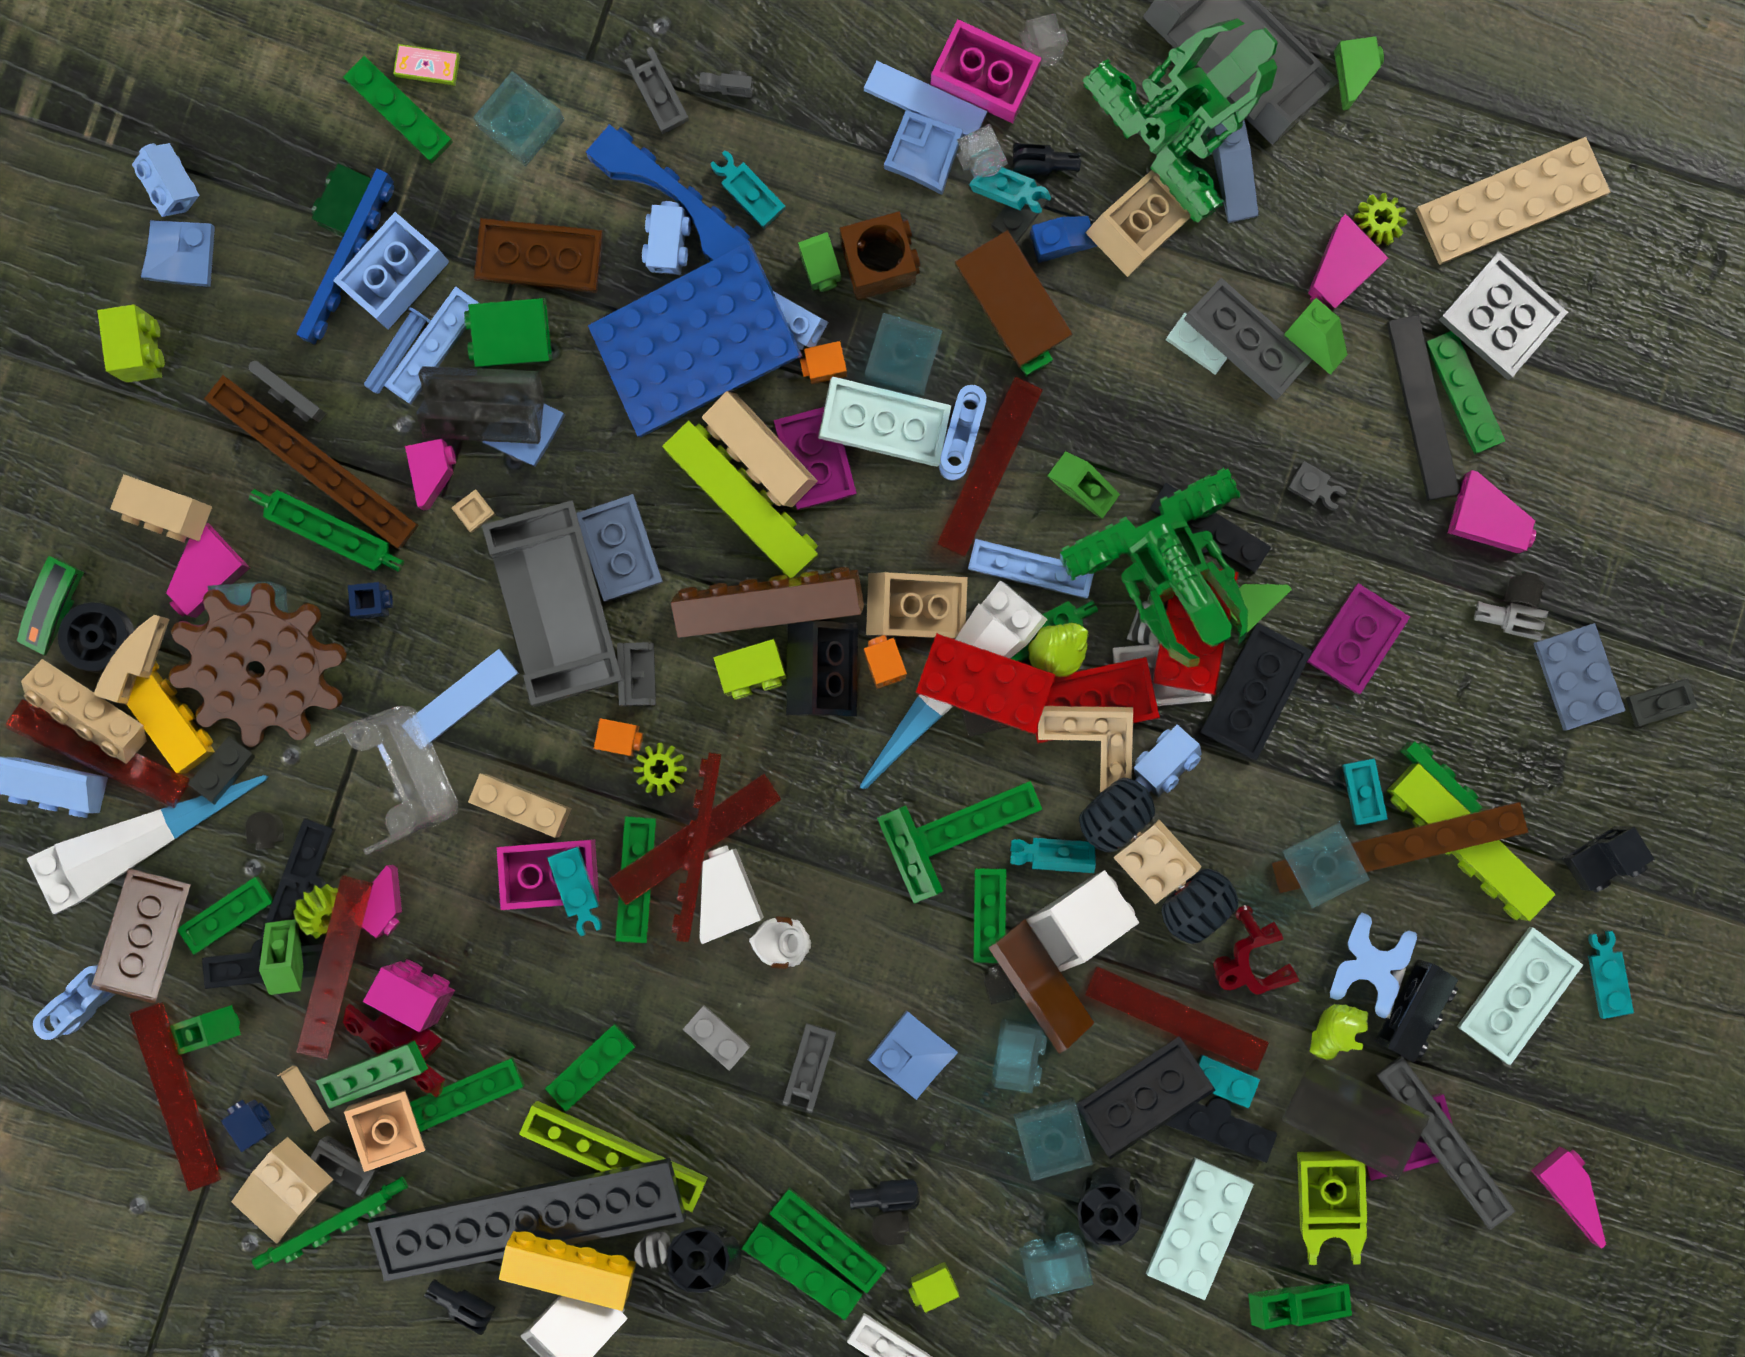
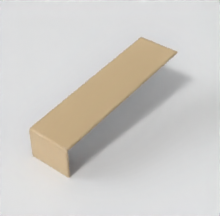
M291 1066L277 1075L283 1079L314 1132L330 1123V1120L297 1066Z

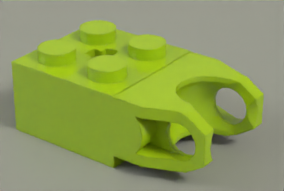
M1361 1151L1297 1152L1300 1231L1307 1246L1309 1265H1317V1257L1321 1245L1324 1241L1333 1237L1341 1238L1348 1243L1353 1265L1361 1264V1251L1367 1238L1365 1159ZM1330 1183L1339 1185L1334 1186V1191L1331 1192L1326 1187Z

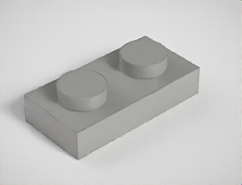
M705 1005L683 1028L689 1036L729 1071L750 1048L746 1041Z

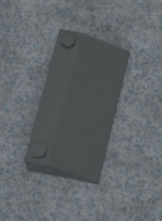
M1154 0L1143 16L1174 48L1181 46L1187 39L1202 29L1218 22L1236 18L1244 22V25L1233 30L1219 33L1194 67H1201L1206 74L1226 58L1253 30L1266 28L1278 42L1276 53L1270 58V60L1274 58L1277 71L1272 89L1260 97L1257 105L1246 119L1272 145L1296 125L1339 82L1258 0ZM1256 73L1227 98L1231 105L1250 92V86L1256 78Z
M573 500L483 524L482 528L490 556L494 560L525 673L523 678L531 706L538 707L623 681Z

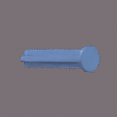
M411 307L408 309L411 311L364 382L365 387L378 394L381 392L424 324L431 321Z

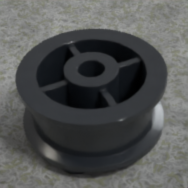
M84 603L70 610L63 618L58 630V644L65 659L73 666L82 670L103 673L112 656L135 629L129 617L118 608L101 603Z

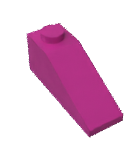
M1559 1146L1531 1171L1591 1243L1602 1249L1606 1245L1590 1177L1583 1169L1586 1163L1573 1149L1569 1152Z

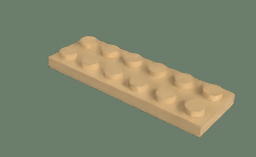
M1584 137L1418 206L1415 211L1439 265L1607 196L1610 193V189L1587 137Z

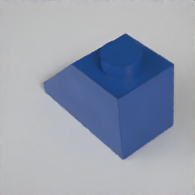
M1089 216L1060 217L1032 225L1029 235L1038 263L1097 247L1096 243L1085 233L1091 227Z

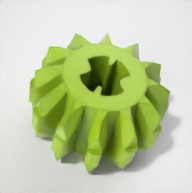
M1382 193L1379 199L1374 195H1370L1367 198V203L1361 202L1358 209L1360 213H1356L1353 218L1354 221L1361 223L1358 227L1369 238H1373V243L1377 247L1381 244L1382 240L1386 245H1391L1393 237L1400 238L1403 231L1401 227L1407 224V220L1400 217L1405 213V207H1395L1398 203V198H1393L1391 202H1387L1386 193ZM1379 216L1385 219L1381 225L1376 222Z
M658 743L657 754L654 753L650 746H647L645 751L649 758L647 759L642 755L637 756L636 759L645 764L644 767H634V772H644V776L640 777L637 783L641 785L649 781L645 790L647 793H651L655 785H657L658 796H663L664 785L667 786L671 793H674L676 788L672 781L674 780L679 784L684 783L685 780L676 775L677 772H687V767H677L676 763L684 759L682 754L671 758L676 749L674 746H670L666 754H664L663 743ZM662 760L664 761V766L668 765V772L663 773L662 778H657L658 773H653V767L658 766L659 761Z
M328 884L324 885L321 889L315 885L312 892H303L304 898L295 901L296 909L293 913L300 929L306 935L311 934L316 939L322 934L329 937L330 932L334 929L340 931L339 924L348 921L349 904L340 890L332 888Z

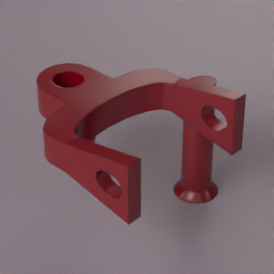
M1247 905L1239 907L1236 910L1235 917L1242 921L1250 936L1235 944V959L1231 960L1228 956H1221L1214 961L1213 968L1219 985L1225 990H1234L1247 985L1252 993L1258 995L1272 989L1300 982L1290 963L1264 979H1259L1252 973L1249 965L1250 951L1284 939L1275 922L1260 929L1252 915L1253 909Z

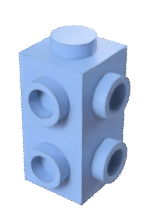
M152 143L141 148L140 154L132 166L161 217L187 212L200 195L170 143L162 145Z
M662 201L661 205H652L651 214L646 215L645 230L649 232L648 244L643 245L642 262L646 263V267L650 272L681 275L682 266L687 265L688 248L684 247L685 236L690 235L691 218L687 217V213L683 207H679V203Z
M774 292L799 349L803 350L804 346H816L828 322Z
M1176 725L1172 730H1165L1157 739V745L1150 752L1144 751L1135 761L1134 772L1137 778L1135 781L1144 786L1148 792L1152 791L1157 797L1164 791L1169 793L1179 782L1178 777L1185 770L1191 771L1201 760L1200 744L1179 725Z

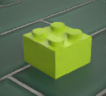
M135 304L97 310L106 372L125 383L162 377L161 368L164 367L165 362L163 353L158 349L157 338L160 337L158 321Z
M774 639L713 657L724 694L727 696L732 695L735 700L753 695L751 689L762 686L764 691L780 687L782 686L781 680L787 679Z

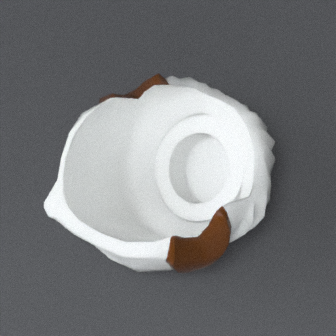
M776 916L764 921L757 932L749 939L753 950L760 960L770 965L771 968L787 969L790 966L795 967V965H799L806 954L809 953V949H811L810 935L805 931L800 921L789 917Z

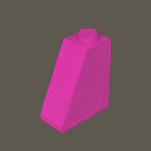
M1346 214L1337 222L1308 291V294L1311 296V302L1317 298L1332 312L1388 259Z
M1471 470L1464 474L1448 533L1518 554L1527 551L1528 547L1531 548L1536 538V530L1533 529L1535 520L1479 472Z
M207 522L200 541L189 538L166 592L173 600L170 602L171 607L181 616L186 614L187 616L197 618L205 610L203 597L207 591L215 589L224 593L250 568Z

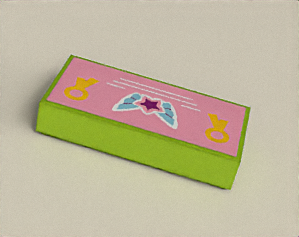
M398 44L393 74L399 78L456 86L460 55L456 52Z

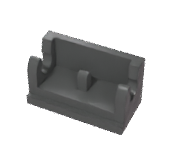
M617 643L618 666L623 680L618 682L619 706L656 705L654 643Z
M328 1135L320 1139L310 1157L334 1181L352 1190L359 1197H364L380 1169L378 1167L364 1172L358 1153Z

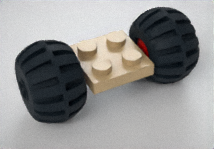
M1120 778L1102 791L1082 811L1079 816L1081 831L1090 844L1105 852H1115L1131 841L1113 858L1155 904L1175 890L1162 906L1164 923L1168 930L1181 941L1190 944L1199 943L1220 928L1236 911L1238 906L1236 890L1230 880L1221 873L1211 869L1199 871L1202 866L1160 820L1141 833L1140 831L1155 815L1153 799L1148 790L1137 781L1129 778Z

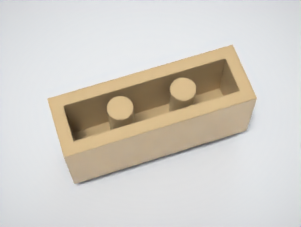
M123 474L110 509L122 513L120 520L139 526L140 521H144L143 528L162 534L163 529L168 530L167 537L185 543L187 537L200 541L212 506Z
M483 773L479 774L468 803L554 838L561 836L572 809Z

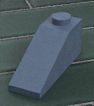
M1243 121L1242 128L1224 139L1222 145L1212 153L1228 223L1258 217L1251 149L1245 121ZM1223 124L1214 127L1208 135L1209 140L1216 135H1221L1227 128Z

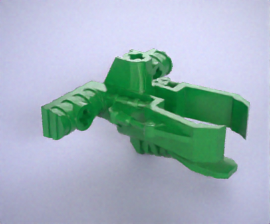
M1238 18L1218 22L1204 28L1187 39L1181 46L1171 49L1164 63L1157 66L1149 78L1142 82V87L1149 99L1147 104H1143L1140 101L1141 98L1136 93L1137 88L1133 80L1126 74L1119 72L1116 67H1113L1109 59L1100 63L1099 67L1094 68L1090 75H1087L1082 80L1084 87L1093 93V98L1104 109L1107 115L1110 114L1114 119V124L1122 129V134L1126 139L1134 134H1138L1150 146L1149 150L1157 155L1150 168L1161 177L1160 181L1169 187V192L1181 204L1182 208L1190 213V218L1197 223L1211 216L1216 209L1223 205L1224 200L1217 196L1218 193L1213 188L1214 183L1210 175L1202 168L1196 167L1193 162L1191 163L1187 159V154L1192 151L1198 157L1206 158L1222 145L1224 139L1241 129L1243 121L1257 105L1260 97L1272 89L1277 71L1274 58L1271 60L1270 58L1276 53L1278 42L1266 28L1253 30L1208 74L1201 67L1194 68L1219 33L1233 30L1245 24ZM1173 62L1175 66L1168 75L1172 81L1165 85L1160 80L1166 74L1167 67ZM1256 73V78L1250 86V92L1231 105L1227 98ZM1223 124L1227 128L1221 135H1216L1210 140L1208 139L1207 135L1214 127Z
M1222 468L1217 471L1218 474L1212 477L1208 475L1188 485L1186 490L1181 491L1180 489L1173 493L1174 496L1170 498L1166 496L1160 499L1161 506L1158 508L1161 516L1137 528L1127 517L1119 520L1120 523L1114 526L1110 524L1101 532L1097 530L1075 541V545L1071 547L1067 545L1061 548L1062 551L1060 552V561L1063 567H1066V572L1068 576H1071L1072 581L1080 575L1092 574L1106 568L1122 554L1130 556L1133 564L1122 573L1121 580L1125 584L1129 596L1135 601L1140 613V620L1148 625L1160 644L1167 649L1169 656L1186 667L1198 666L1200 657L1189 653L1182 644L1176 641L1163 602L1174 597V593L1185 608L1200 638L1206 644L1214 647L1230 639L1232 628L1221 604L1206 583L1207 580L1237 618L1238 645L1245 639L1247 633L1248 608L1244 604L1240 589L1234 579V569L1230 568L1221 556L1222 552L1213 540L1211 532L1203 531L1193 534L1187 524L1190 520L1194 521L1198 518L1208 517L1221 510L1232 499L1240 498V492L1236 488L1237 484L1234 479L1232 480L1229 469L1225 470ZM1205 548L1214 559H1217L1223 570L1219 571L1213 561L1206 564L1202 553ZM1139 582H1144L1151 591L1149 596L1150 606L1145 609L1139 597L1140 591L1136 584Z

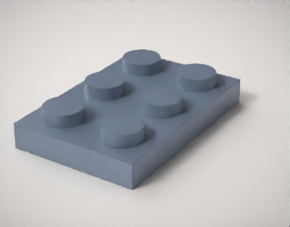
M633 494L576 513L585 547L604 602L663 583Z
M1595 623L1533 643L1563 731L1626 711Z

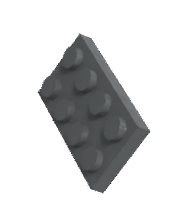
M1222 278L1184 317V320L1275 401L1313 360L1284 336V332Z

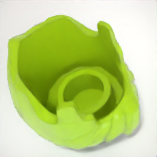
M1077 623L1041 627L1035 639L1029 643L1028 651L1031 666L1053 673L1057 677H1066L1076 672L1085 659L1088 630Z
M1334 1004L1327 1008L1319 1019L1316 1031L1312 1033L1310 1053L1322 1059L1332 1060L1339 1051L1362 1050L1363 1044L1356 1042L1355 1036L1368 1030V1012L1359 1010L1356 1007Z

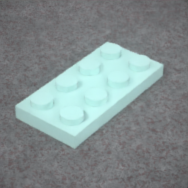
M832 376L818 438L937 467L940 465L951 405Z
M1529 927L1457 1027L1500 1060L1511 1065L1582 968L1583 964L1535 928Z
M1194 1157L1146 1274L1205 1300L1254 1184Z

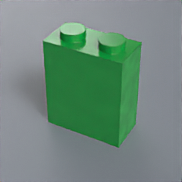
M546 298L468 304L469 311L464 312L466 329H471L472 342H468V356L470 361L474 360L475 367L553 360Z

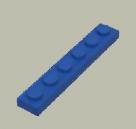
M376 169L297 331V335L310 344L315 345L317 339L323 338L328 327L326 321L331 311L335 312L340 304L341 295L339 294L342 289L333 280L368 242L366 238L370 230H374L380 221V209L384 201L388 202L392 197L394 181L388 173Z

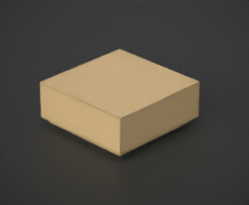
M476 489L452 507V510L470 533H473L496 515Z

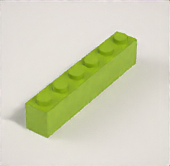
M688 421L662 446L665 452L789 579L797 578L819 557L815 551L818 545L808 534L805 533L801 536L794 529L797 523L785 511L780 515L772 507L774 502L767 496V492L764 489L758 492L751 485L753 480L746 473L745 469L741 467L738 471L730 463L733 458L721 445L715 448L708 441L711 435L700 423L694 426Z
M1419 763L1411 764L1386 790L1392 796L1390 801L1402 812L1407 810L1415 818L1412 822L1416 827L1470 814ZM1500 840L1445 853L1448 856L1452 853L1460 861L1457 864L1459 868L1468 876L1472 877L1475 875L1483 883L1480 887L1487 895L1493 899L1498 897L1505 904L1503 907L1504 911L1516 921L1519 918L1531 921L1555 896V893Z
M536 1101L531 1106L519 1135L601 1172L666 1159L539 1101ZM671 1161L684 1209L693 1212L708 1177Z

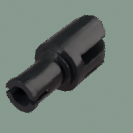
M1014 143L1013 172L1021 175L1049 176V173H1052L1053 170L1079 172L1081 152H1054L1051 145Z
M913 1179L884 1180L877 1184V1188L849 1189L851 1210L879 1207V1210L887 1213L916 1209L920 1202L918 1186Z
M436 1279L431 1282L424 1295L425 1298L448 1309L449 1318L479 1335L484 1334L496 1308L494 1305L465 1289L457 1293Z

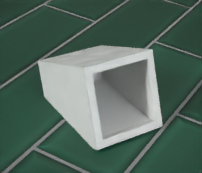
M727 845L708 852L710 859L703 861L700 941L702 944L764 918L737 849L729 851Z
M1105 870L1091 876L1026 919L1060 972L1085 963L1139 924L1133 907L1124 900L1118 891L1116 881Z
M560 1295L520 1337L540 1357H593L628 1318L623 1314L625 1309L620 1311Z

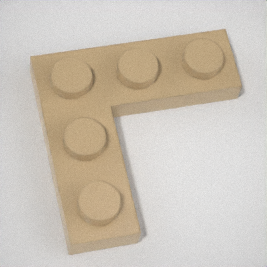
M1044 706L1038 723V740L1101 741L1100 793L1120 778L1132 779L1133 707Z

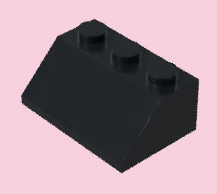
M817 620L788 624L786 715L857 717L858 624Z
M1418 959L1395 1001L1390 1019L1386 1018L1375 1042L1412 1062H1415L1417 1058L1420 1059L1427 1050L1428 1042L1426 1040L1431 1030L1435 1031L1442 1022L1443 1014L1441 1012L1446 1002L1450 1003L1458 991V987L1455 985L1459 979L1433 963Z

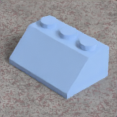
M394 212L333 281L389 330L444 269L449 260L437 247Z
M0 756V794L8 795L9 802L27 805L28 800L39 802L38 808L50 811H58V807L68 808L69 815L88 818L89 813H100L108 777L19 757Z

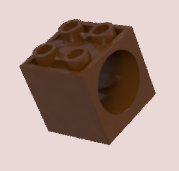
M900 211L839 228L840 243L856 300L915 285L916 275L920 274V260L917 250L910 249L909 245H912L911 228L908 219L902 220ZM887 240L900 249L903 258H899L895 268L885 272H877L867 268L860 261L859 253L860 251L863 252L867 244L872 241Z

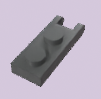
M651 46L646 49L651 59L650 61L636 68L630 57L625 59V63L661 133L664 134L688 122L689 117Z
M258 361L250 362L249 370L271 387L268 391L269 394L281 403H284L286 399L293 403L295 407L292 411L306 422L310 418L318 423L321 422L327 413Z
M806 1023L782 1105L788 1106L792 1095L809 1099L806 1112H813L836 1031Z

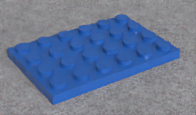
M749 242L588 325L637 437H643L720 398L726 391L732 392L802 356L756 252Z

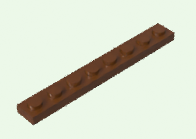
M222 375L204 398V400L399 550L418 528V524L226 376Z
M1519 801L1272 862L1279 893L1529 832Z

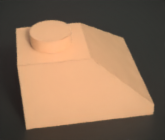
M406 1090L366 1099L349 1105L344 1111L364 1172L426 1150Z

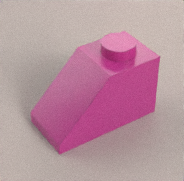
M443 439L405 446L417 506L423 511L431 508L453 474L452 464H456L453 447L448 446Z
M386 865L347 914L375 938L382 937L384 934L389 936L400 923L397 920L398 916L402 913L398 868L394 865Z

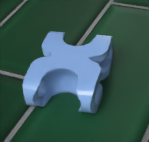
M964 386L956 400L939 465L941 475L951 481L963 478L969 465L986 404V394L979 386ZM973 402L977 407L975 409H967L964 403ZM957 457L960 459L961 464L953 466L947 459Z
M1362 912L1358 916L1348 940L1349 950L1354 954L1356 960L1344 961L1339 965L1330 990V998L1335 1000L1342 999L1352 982L1359 979L1368 980L1375 985L1378 992L1375 1012L1377 1016L1385 1019L1389 1015L1399 991L1398 981L1390 974V971L1402 970L1408 965L1417 940V933L1410 930L1406 931L1401 935L1394 949L1380 951L1372 946L1369 940L1372 924L1371 917Z
M98 965L89 966L81 971L67 985L63 993L50 1001L36 1015L33 1020V1028L37 1036L44 1040H51L61 1035L76 1032L96 1013L98 1007L105 1004L115 995L114 993L91 988ZM49 1015L50 1023L55 1029L54 1031H49L44 1026L45 1019Z

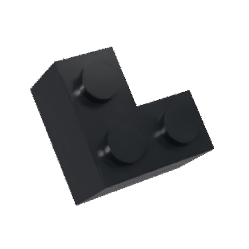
M1614 826L1562 858L1581 890H1593L1595 893L1610 886V879L1617 875L1635 877L1642 874L1648 869L1646 864L1655 860L1636 828L1629 826Z

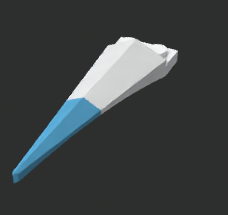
M999 581L983 603H978L955 640L1011 658L1032 640L1048 619L1007 584ZM918 695L860 784V788H868L904 751L953 706Z
M262 775L230 786L215 805L205 797L199 796L54 844V846L28 857V863L52 913L58 914L87 900L125 874L128 868L132 869L202 821L266 781L269 776Z

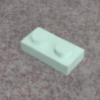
M1184 313L1165 340L1216 375L1227 357L1184 320V317L1187 315Z

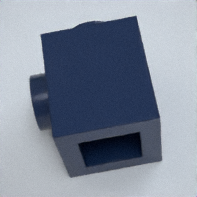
M380 582L348 585L351 617L365 619L389 616V608L393 607V597L391 590H387V585Z
M242 1099L228 1108L229 1116L221 1120L241 1152L252 1147L275 1131V1128L269 1121L271 1116L268 1109L262 1103L258 1104L256 1099L245 1103Z

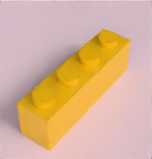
M155 661L149 678L136 677L126 705L139 723L144 725V730L176 774H186L215 753L211 746L213 740L203 728L199 730L193 721L195 719L194 713L185 703L181 705L175 697V694H177L176 688L168 679H162L157 672L159 665Z
M513 1231L505 1247L499 1280L623 1311L629 1296L636 1262L630 1261L621 1255L611 1256L599 1253L589 1247L579 1248L567 1245L558 1239L548 1240L536 1237L530 1232Z

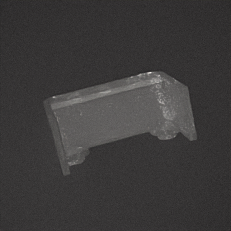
M397 706L364 717L314 740L316 746H332L347 739L350 746L359 751L370 750L377 746L403 803L391 808L386 815L385 822L390 837L363 849L365 855L382 852L451 819L458 810L457 798L420 718L412 707Z

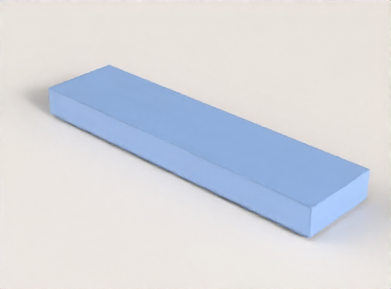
M876 61L864 86L865 92L904 110L963 129V137L975 141L987 115L986 110L879 61Z
M455 286L384 386L411 405L465 331L464 312L469 311L468 304H478L479 302Z
M975 539L968 570L1085 599H1088L1094 573H1087L1076 577L1072 581L1071 576H1068L1066 567H1063L1060 559Z
M498 649L401 726L416 746L423 750L519 673L503 652Z

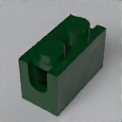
M338 163L335 170H331L326 178V189L322 197L317 198L313 204V216L311 219L318 222V226L344 237L371 178Z

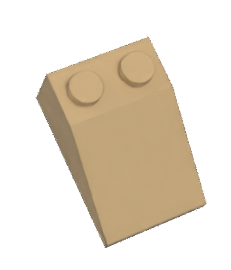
M1152 170L1102 213L1085 232L1127 277L1190 219V213L1182 208L1181 204L1169 192V187L1164 185L1160 181L1161 177Z
M888 572L868 573L866 635L935 638L936 633L956 639L966 623L968 577Z
M287 1137L266 1155L231 1202L269 1238L278 1244L334 1179Z

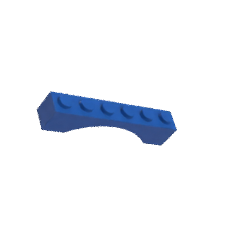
M609 124L587 149L586 154L589 161L612 180H629L646 184L660 190L676 203H679L680 207H683L695 225L701 240L704 257L709 262L749 242L750 236L737 225L732 228L726 223L727 217L717 207H707L702 202L703 197L697 190L691 186L686 189L678 182L680 177L669 167L666 166L663 170L655 163L657 158L645 147L641 150L632 143L634 140L632 136L620 127L616 130Z

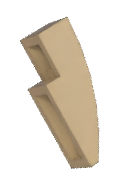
M153 615L122 643L102 673L93 695L117 703H128L136 677L149 678L169 622L168 618Z

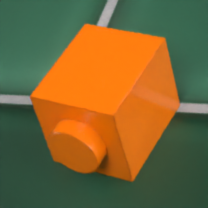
M840 341L804 349L805 358H801L800 363L803 377L810 376L811 384L829 381L832 376L837 378L847 377Z
M600 718L594 749L634 757V752L641 749L643 733L639 732L640 726Z

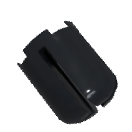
M1113 1166L1099 1168L1093 1172L1092 1179L1087 1177L1082 1185L1077 1211L1079 1228L1085 1237L1096 1245L1100 1243L1108 1246L1117 1244L1122 1246L1132 1240L1139 1230L1143 1205L1142 1190L1136 1179L1130 1182L1131 1173L1125 1169Z
M705 1225L682 1231L673 1238L667 1249L669 1277L676 1286L686 1292L702 1293L725 1286L731 1281L729 1276L736 1275L740 1268L742 1254L734 1236L724 1238L728 1230L715 1225Z

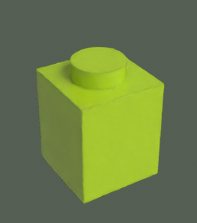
M945 1262L911 1277L913 1287L908 1289L915 1306L922 1305L925 1313L959 1297L957 1286Z

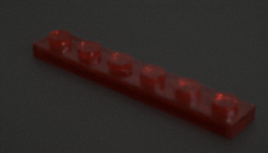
M1018 377L1014 378L937 545L963 557L966 556L1043 389Z
M24 699L21 700L5 724L7 729L173 808L176 807L189 786L190 778L182 774H176L174 770L138 753L127 764L116 757L109 756L100 746L91 740L83 739L74 729L65 723L57 722L47 711L33 706Z
M709 752L708 759H701L699 777H704L703 789H696L693 808L699 809L697 821L691 820L688 839L694 840L692 852L685 851L682 870L688 871L686 883L680 882L677 901L683 902L681 915L674 914L671 931L672 933H677L676 941L689 943L721 754Z
M762 774L608 878L624 904L627 905L776 804L781 798L765 774Z
M344 875L341 877L297 1053L328 1059L374 883Z
M1096 966L1084 993L1088 997L1178 1037L1180 1036L1187 1041L1255 1071L1258 1070L1269 1045L1268 1041Z
M163 1002L129 1013L188 1192L221 1180L181 1056L176 1048Z

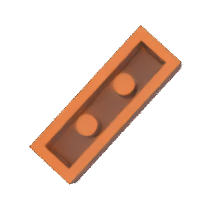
M882 635L869 640L868 647L864 648V656L876 689L906 679L907 672L894 638L887 640L886 635Z

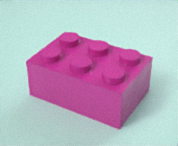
M957 19L931 74L930 85L1013 124L1038 73L1041 57Z
M595 839L496 847L501 910L564 905L547 857L575 847L580 849L599 902Z
M406 959L405 962L399 961L381 967L363 1002L421 1032L438 1023L455 990L449 987L450 982L436 974L430 977L421 972L422 966Z

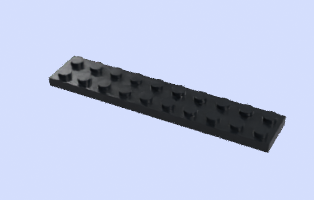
M671 1158L371 1218L367 1224L385 1282L501 1259L504 1257L506 1244L513 1231L530 1232L536 1237L548 1240L558 1239L567 1245L682 1223L686 1219V1214Z

